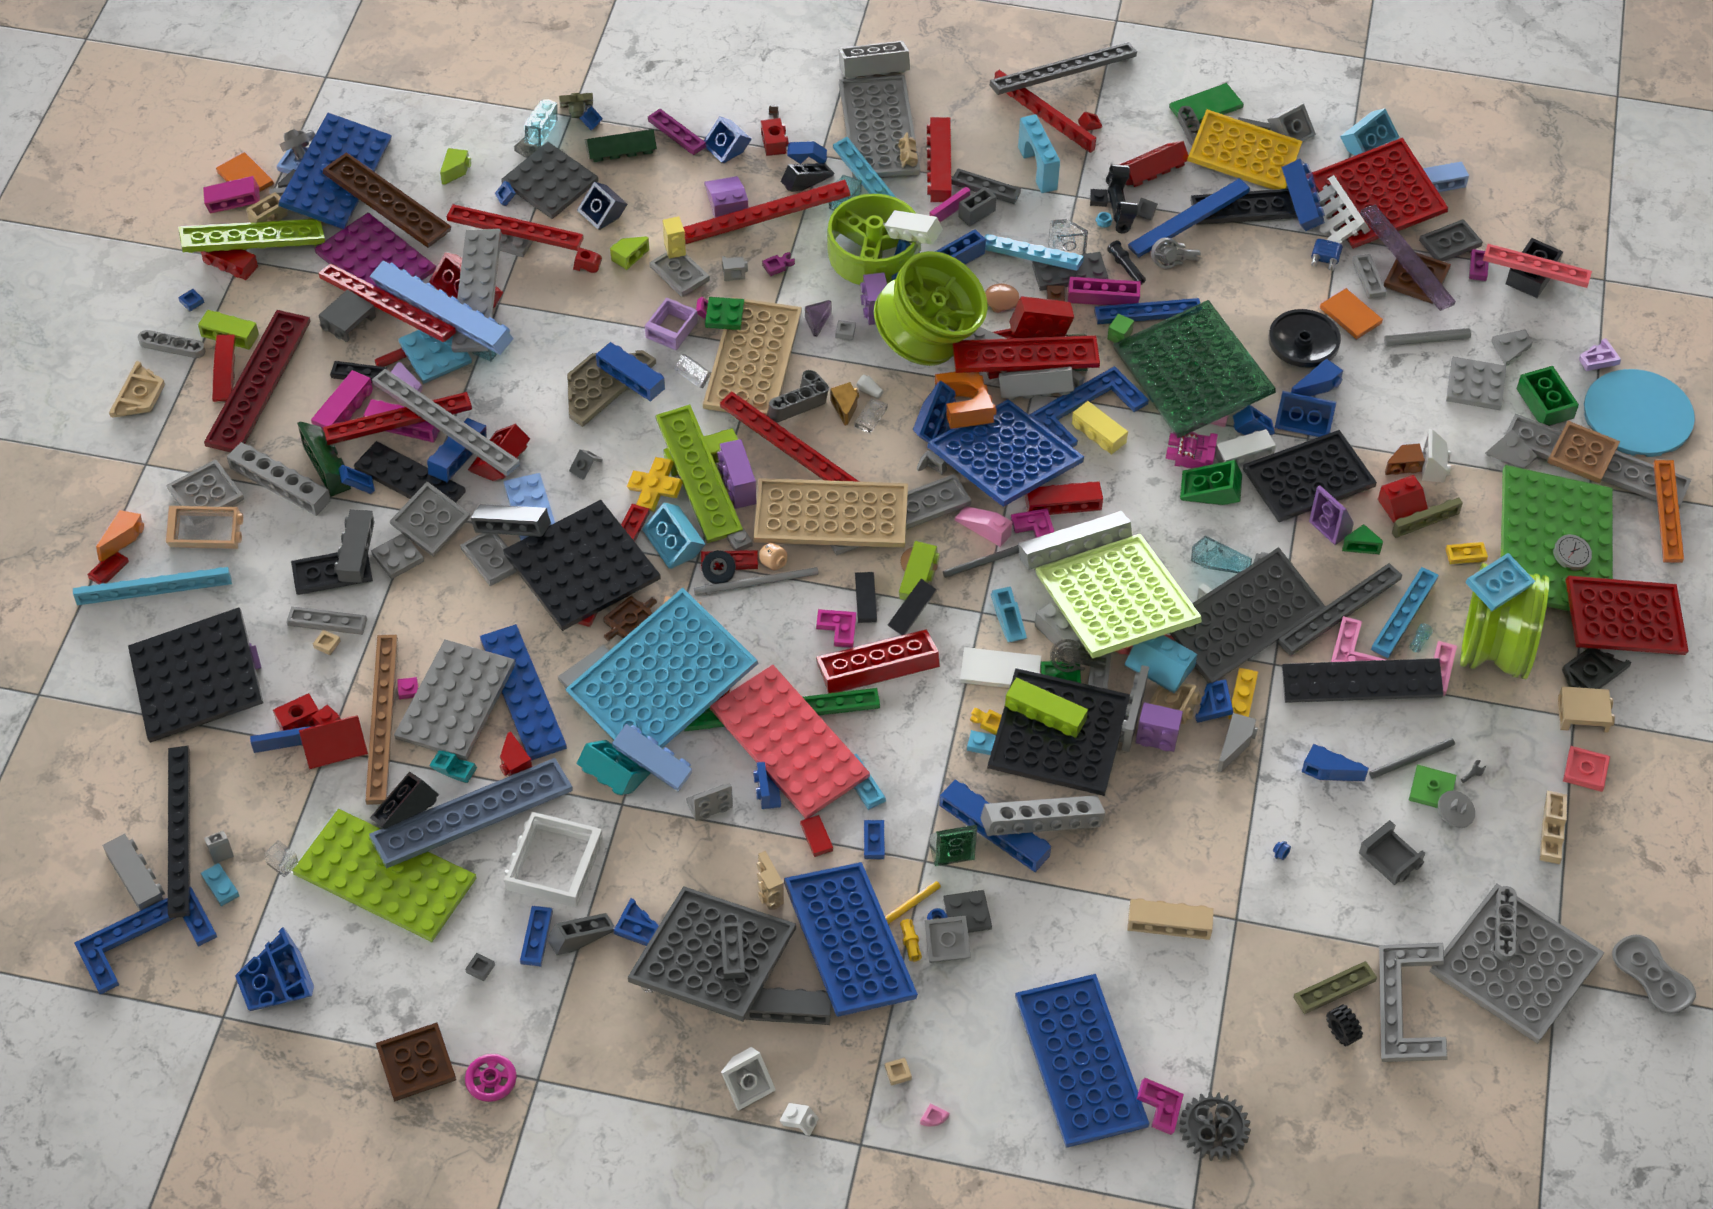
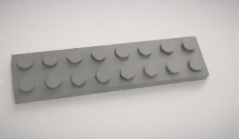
M500 229L466 230L457 300L462 305L464 303L469 305L473 311H480L486 318H492L502 232ZM458 331L453 335L451 347L453 353L488 351V348Z
M955 474L908 491L906 529L971 505L970 497ZM830 545L836 556L861 547Z

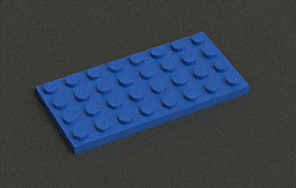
M328 112L281 196L278 206L345 229L359 199L325 176L323 169L347 152L375 172L391 141L392 135Z
M862 862L784 878L785 888L837 1017L917 999V991Z
M1092 974L1016 992L1015 998L1065 1147L1068 1148L1148 1128L1149 1121L1142 1101L1137 1100L1138 1090L1097 975Z

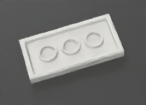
M964 647L960 683L1010 688L1015 668L1040 673L1041 656Z

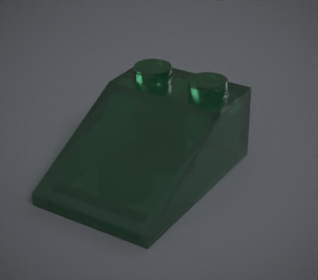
M977 825L936 831L930 835V849L934 865L941 866L975 860Z

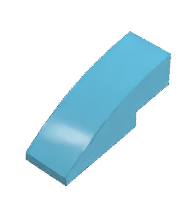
M1011 586L992 590L991 599L1007 642L1027 639L1018 603L1015 602Z

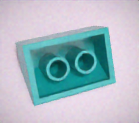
M607 740L586 743L576 763L582 768L583 772L595 776L599 783L608 785L614 793L621 796L633 793L651 774L613 748L612 743Z

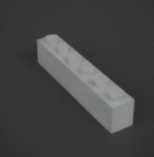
M1120 511L1018 543L1020 560L1030 570L1131 537V521Z

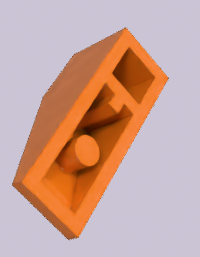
M119 510L96 546L99 561H104L137 539L144 530L141 514Z

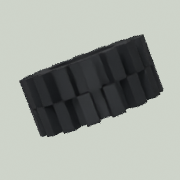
M1342 1004L1326 1014V1020L1329 1023L1328 1027L1332 1029L1331 1033L1335 1034L1336 1040H1339L1341 1045L1349 1046L1363 1037L1362 1026L1359 1025L1360 1022L1355 1018V1013H1352V1010L1347 1005Z

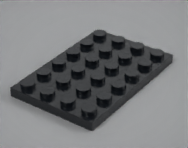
M1340 430L1243 464V471L1278 522L1312 511L1318 486H1321L1333 498L1339 501L1374 488L1377 484Z

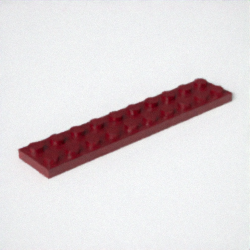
M276 310L204 441L205 447L231 453L241 442L246 443L311 322L310 317Z

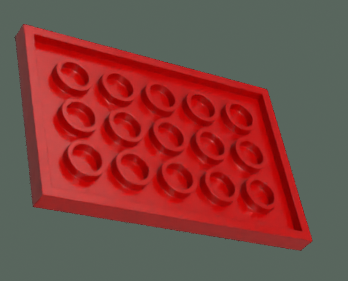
M1568 576L1565 579L1576 647L1686 655L1689 652L1677 584Z

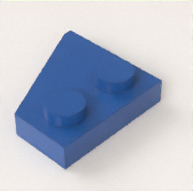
M1226 679L1208 683L1200 703V710L1195 715L1197 723L1233 715L1234 713Z
M630 898L614 929V934L647 946L659 925L654 920H651L644 910L642 911L634 899Z

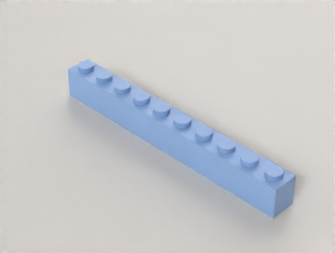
M382 261L370 275L374 283L381 289L455 327L456 331L499 355L502 354L513 340L509 333L510 329L504 324L500 326L493 318H486L478 310L473 311L466 303L462 305L455 297L452 296L450 298L444 291L440 289L438 291L435 290L430 283H423L419 277H412L409 272L404 269L402 271L399 270L393 263L389 264Z

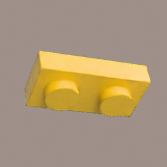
M1484 542L1446 545L1445 550L1449 564L1485 562L1488 559Z

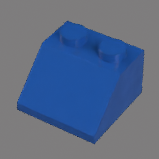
M719 116L704 139L706 149L722 163H726L742 154L752 140L732 120Z

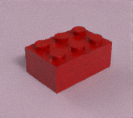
M1021 296L1009 321L1012 336L1021 338L1065 337L1073 322L1074 313L1071 302Z

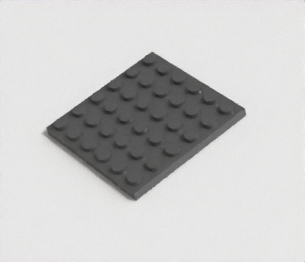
M683 886L628 975V982L744 1022L796 930V923ZM741 922L745 977L724 979L720 924Z

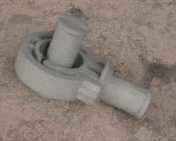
M293 129L284 133L285 142L279 145L283 152L292 148L297 160H299L305 154L303 147L309 145V141L313 140L315 133L312 130L304 132L303 130L297 131Z
M1161 238L1153 245L1151 257L1156 265L1168 269L1176 264L1182 265L1184 260L1199 261L1200 257H1197V255L1201 256L1200 250L1184 249V244H1180L1171 238Z

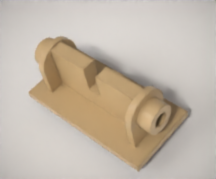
M906 132L898 144L902 168L906 164L914 167L918 163L916 141L911 137L909 138L908 132Z

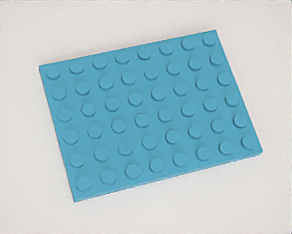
M681 588L565 690L613 740H615L625 724L630 727L634 725L642 731L641 734L643 736L654 738L658 742L657 745L663 748L759 663L684 588Z

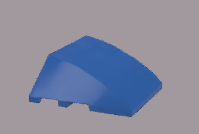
M284 927L278 931L280 934L271 943L268 941L265 944V949L257 957L254 956L235 975L249 1011L311 997L313 994L314 984L301 952Z

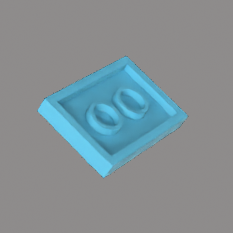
M1507 553L1470 576L1465 583L1493 611L1531 587L1535 580Z

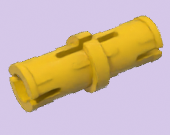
M902 920L900 922L903 933L902 941L903 945L907 948L909 961H919L922 955L918 944L919 937L916 935L913 920Z

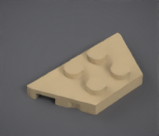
M136 361L109 411L110 417L115 418L151 412L165 386L164 380L154 375L149 368H144L141 362Z

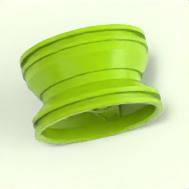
M926 251L909 258L899 270L896 279L887 284L880 292L874 305V319L880 335L898 355L919 365L935 366L945 363L953 357V343L970 337L983 324L987 315V298L979 279L965 264L950 255Z
M1482 563V565H1481L1479 571L1482 570L1483 568H1485V567L1488 566V565L1485 564V563ZM1539 574L1530 575L1535 580L1531 587L1493 611L1474 592L1472 593L1462 641L1460 666L1466 667L1469 664V668L1475 669L1486 660H1491L1505 674H1510L1515 678L1521 675V679L1525 680L1528 678L1536 657L1546 613L1549 592L1548 576L1543 575L1540 579Z

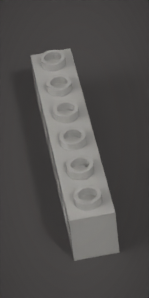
M241 442L227 456L229 467L232 470L315 516L330 502L329 491L325 486L318 485L309 477H304L296 470L287 468L283 463L271 459L267 454L258 452L251 445Z
M1098 795L989 803L984 804L980 818L987 836L1101 827L1105 811Z

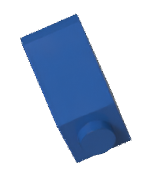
M1251 405L1233 415V426L1238 433L1249 435L1255 431L1266 429L1269 435L1275 434L1272 419Z

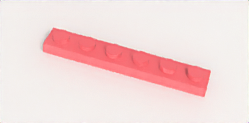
M1492 244L1487 245L1483 261L1585 288L1588 287L1592 271Z

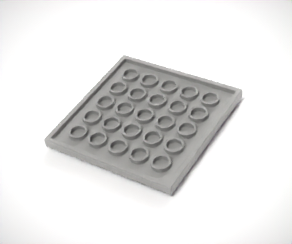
M1496 883L1444 950V965H1433L1429 972L1538 1044L1603 957L1604 952L1517 896L1516 951L1510 961L1499 960L1495 955L1496 895L1502 886ZM1504 894V896H1505V903H1504V904H1507V902H1508V900H1509V897L1507 896V894ZM1508 911L1500 912L1504 918L1512 917ZM1508 929L1500 930L1502 935L1511 936V932ZM1504 943L1502 950H1504V953L1508 954L1506 950L1507 943Z

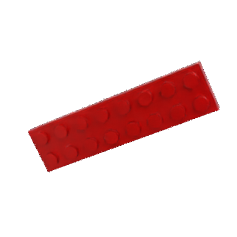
M1096 335L962 340L952 344L955 373L1026 371L1072 367V369L1100 368Z

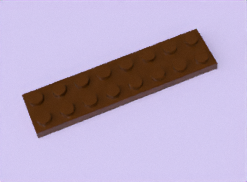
M347 152L323 169L325 176L427 248L451 231V225Z

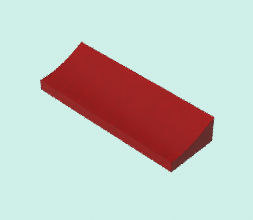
M927 629L816 657L817 665L828 693L843 692L940 667L939 651Z

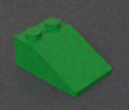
M1235 460L1183 470L1180 499L1182 501L1216 505L1240 502L1243 474Z

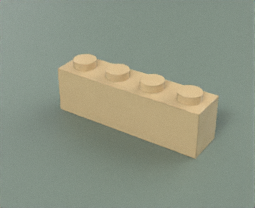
M1142 898L1131 899L1127 931L1210 940L1213 929L1214 908H1208L1204 905L1190 906L1184 903L1173 904L1166 903L1165 901H1146Z

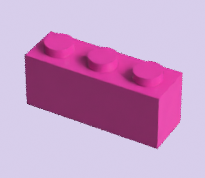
M254 176L203 187L204 204L210 214L255 204L260 201L259 186Z

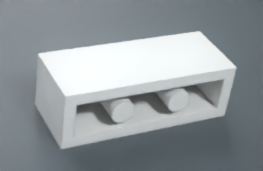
M895 210L884 225L890 238L932 245L943 230L937 217Z
M1265 429L1216 444L1214 456L1218 463L1235 460L1237 465L1241 467L1243 464L1274 454L1276 445Z

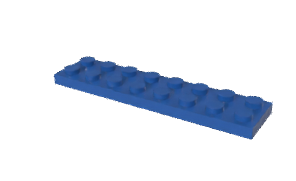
M517 624L481 635L480 641L484 651L515 659L516 664L501 693L524 750L531 758V761L567 749L566 742Z

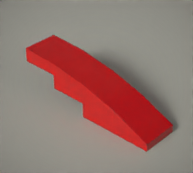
M235 334L216 336L213 367V402L227 401L233 390L235 378Z

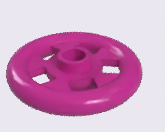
M486 1054L480 1056L469 1065L466 1071V1088L478 1100L485 1102L498 1101L506 1097L513 1090L517 1079L516 1069L512 1062L502 1055ZM483 1064H487L488 1068H485L481 1072L479 1070V1067ZM498 1064L505 1067L502 1072L495 1068ZM480 1077L481 1085L475 1086L473 1079ZM489 1077H494V1078H495L494 1080H491V1081H488V1080H487ZM502 1078L508 1079L505 1086L499 1085ZM485 1088H494V1093H485Z

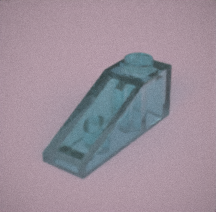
M1206 535L1192 546L1191 553L1192 562L1206 569L1238 574L1252 563V558Z

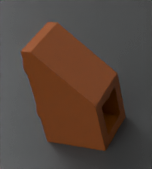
M1420 443L1401 445L1388 460L1385 475L1422 472L1425 459Z

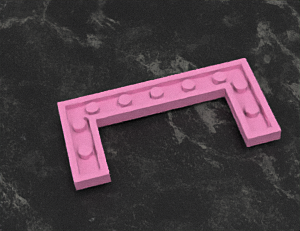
M1343 616L1331 662L1386 659L1355 652L1362 621ZM1438 641L1434 658L1440 659L1443 696H1445L1457 646Z

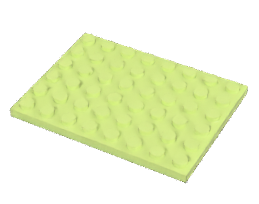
M1141 534L1035 568L1036 575L1092 659L1202 622L1201 615Z

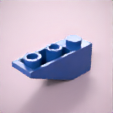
M1313 744L1304 761L1301 772L1318 780L1365 781L1369 768L1341 754L1329 751L1323 746Z

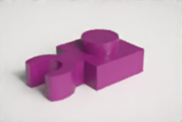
M787 252L783 254V257L775 255L762 260V266L771 277L786 271V266L791 267L795 265V259H790L791 253Z

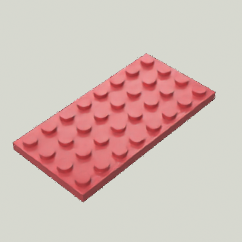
M774 665L766 668L710 706V710L756 763L765 762L766 774L805 819L810 818L870 777V772Z

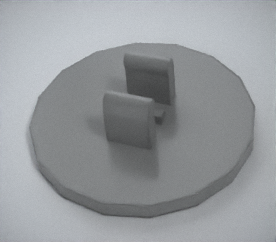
M1455 790L1447 791L1438 800L1439 813L1444 821L1451 826L1465 828L1473 822L1475 818L1474 805L1462 792Z

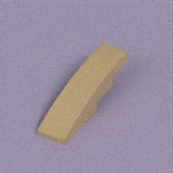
M1552 791L1546 792L1540 844L1541 861L1555 864L1561 863L1564 829L1567 820V794Z

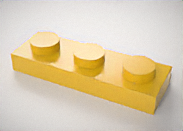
M1239 667L1232 698V707L1235 714L1249 717L1258 671Z

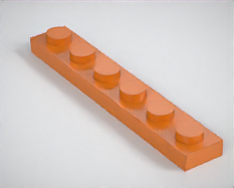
M1655 460L1654 474L1663 562L1683 563L1684 553L1674 460Z

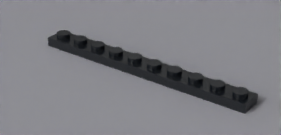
M188 745L168 748L169 919L190 916V749Z

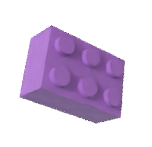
M742 440L720 443V451L717 452L720 462L718 463L719 473L724 475L723 483L725 488L729 490L728 495L731 502H733L734 508L755 505L756 480Z

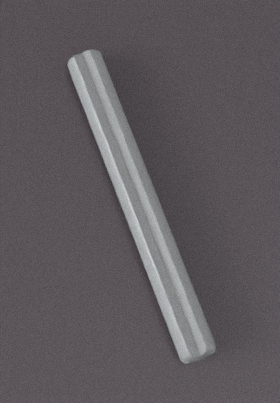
M1470 328L1386 335L1384 343L1385 346L1469 339L1471 338Z

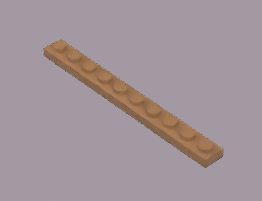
M397 634L377 635L366 805L382 804L387 798Z

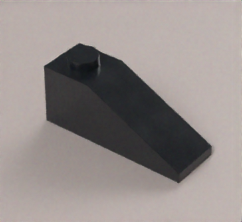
M825 163L788 164L780 182L788 191H803L834 176L835 173Z

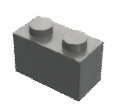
M982 188L959 202L958 217L968 226L973 225L996 211L997 196L988 188Z

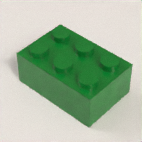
M1554 366L1520 375L1516 389L1538 422L1551 426L1575 418L1579 404Z

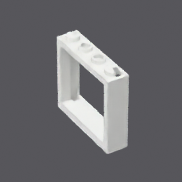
M532 812L529 820L525 821L523 836L520 835L518 838L516 853L513 852L511 855L510 868L505 871L503 881L505 882L506 890L577 908L603 841L602 829ZM537 829L588 841L569 892L518 880Z

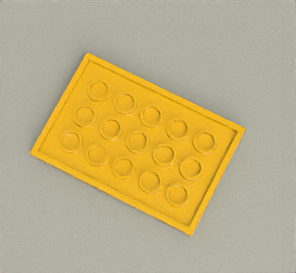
M1207 109L1187 161L1272 190L1286 189L1287 183L1282 167L1296 161L1303 141Z

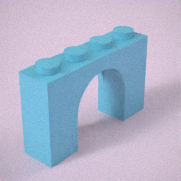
M1036 114L1020 118L1018 148L1023 158L1036 157L1037 186L1041 193L1058 190L1060 159Z

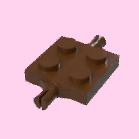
M632 595L603 617L604 623L611 628L608 633L604 634V638L610 641L618 635L624 639L653 614L650 608L657 604V600L651 597L643 603L636 600Z

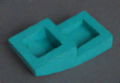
M441 750L437 752L429 765L437 772L464 783L469 782L477 769L475 763L460 760L456 754Z

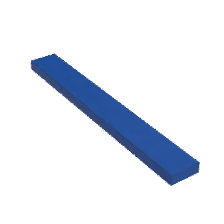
M1239 178L1130 242L1128 248L1140 258L1150 252L1155 242L1159 239H1172L1250 192V187Z

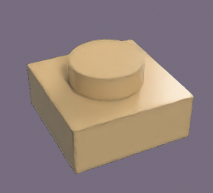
M323 630L314 641L313 647L331 655L341 640L339 636Z
M905 1058L885 1063V1070L891 1086L912 1080V1075Z

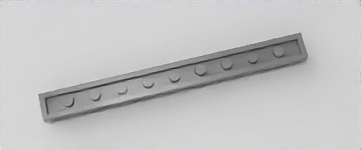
M384 369L372 379L375 386L504 475L508 476L520 466V461L387 369Z

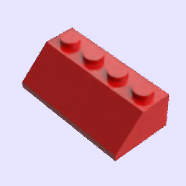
M1178 141L1162 145L1119 165H1128L1130 168L1129 179L1125 185L1137 187L1142 185L1146 179L1148 181L1156 179L1157 174L1161 173L1164 175L1171 172L1173 167L1177 169L1185 166L1184 162H1187L1189 155L1184 141Z
M445 252L429 280L430 284L436 289L444 291L450 298L452 296L456 299L458 298L462 258L457 254ZM497 286L495 287L493 308L496 307L503 294V291Z

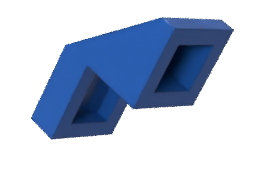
M815 141L790 142L788 144L787 156L799 164L808 157L818 163H825L827 149Z

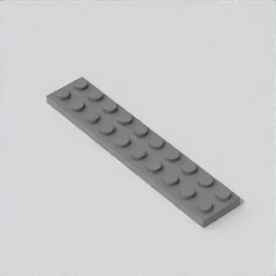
M1516 413L1506 432L1507 434L1513 429L1538 457L1548 460L1562 433L1559 429ZM1616 451L1601 481L1657 501L1654 465ZM1675 473L1678 505L1680 508L1691 479Z

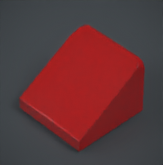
M1083 112L1078 119L1079 125L1086 131L1102 128V124L1096 114Z

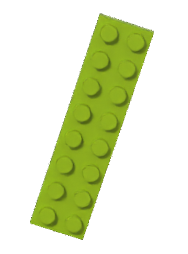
M316 219L178 227L183 253L217 250L229 251L233 249L246 250L250 248L264 249L266 247L281 248L284 246L319 245L325 242L321 221Z
M691 405L655 415L657 424L680 479L683 481V486L707 544L742 531L743 528Z

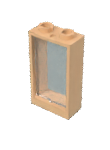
M169 506L166 543L170 547L238 549V543L242 541L240 525L243 524V514L237 507Z

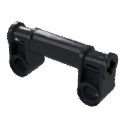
M1111 164L1106 177V183L1109 186L1108 193L1113 219L1116 222L1115 228L1118 233L1122 234L1130 231L1133 221L1137 216L1138 206L1137 203L1125 201L1123 189L1129 179V166Z

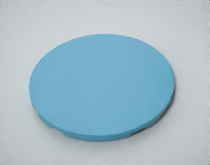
M1623 369L1607 373L1590 386L1584 400V416L1587 424L1594 431L1620 441L1617 450L1635 456V454L1646 455V457H1655L1669 451L1673 452L1688 440L1694 427V410L1687 395L1667 378L1645 370Z

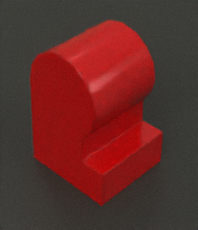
M579 247L573 270L580 271V269H585L587 272L596 273L599 270L602 257L596 252Z

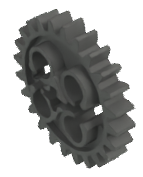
M1209 1092L1207 1098L1200 1094L1199 1101L1193 1097L1192 1104L1187 1103L1186 1110L1182 1111V1118H1180L1179 1122L1182 1125L1179 1131L1184 1133L1182 1140H1189L1187 1148L1194 1146V1154L1199 1151L1202 1152V1159L1207 1154L1210 1161L1213 1160L1214 1156H1217L1218 1160L1221 1161L1223 1155L1229 1160L1231 1152L1237 1156L1239 1149H1244V1143H1248L1249 1137L1247 1135H1250L1251 1129L1248 1128L1250 1120H1245L1248 1113H1241L1243 1105L1236 1107V1099L1229 1102V1095L1222 1099L1220 1092L1217 1093L1216 1097H1213L1212 1093ZM1218 1104L1214 1118L1215 1126L1212 1124V1112L1209 1113V1117L1205 1120L1198 1117L1199 1115L1207 1116L1209 1107L1212 1108ZM1224 1113L1228 1118H1223L1219 1114ZM1215 1127L1218 1129V1141L1221 1139V1136L1224 1133H1228L1232 1136V1138H1227L1224 1136L1222 1139L1221 1146L1218 1145L1217 1147L1212 1149L1216 1135ZM1202 1135H1207V1136H1209L1211 1139L1205 1140V1139H1203L1201 1136H1202Z

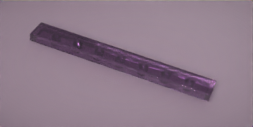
M1375 204L1361 209L1360 215L1440 311L1454 306L1456 302L1380 209Z

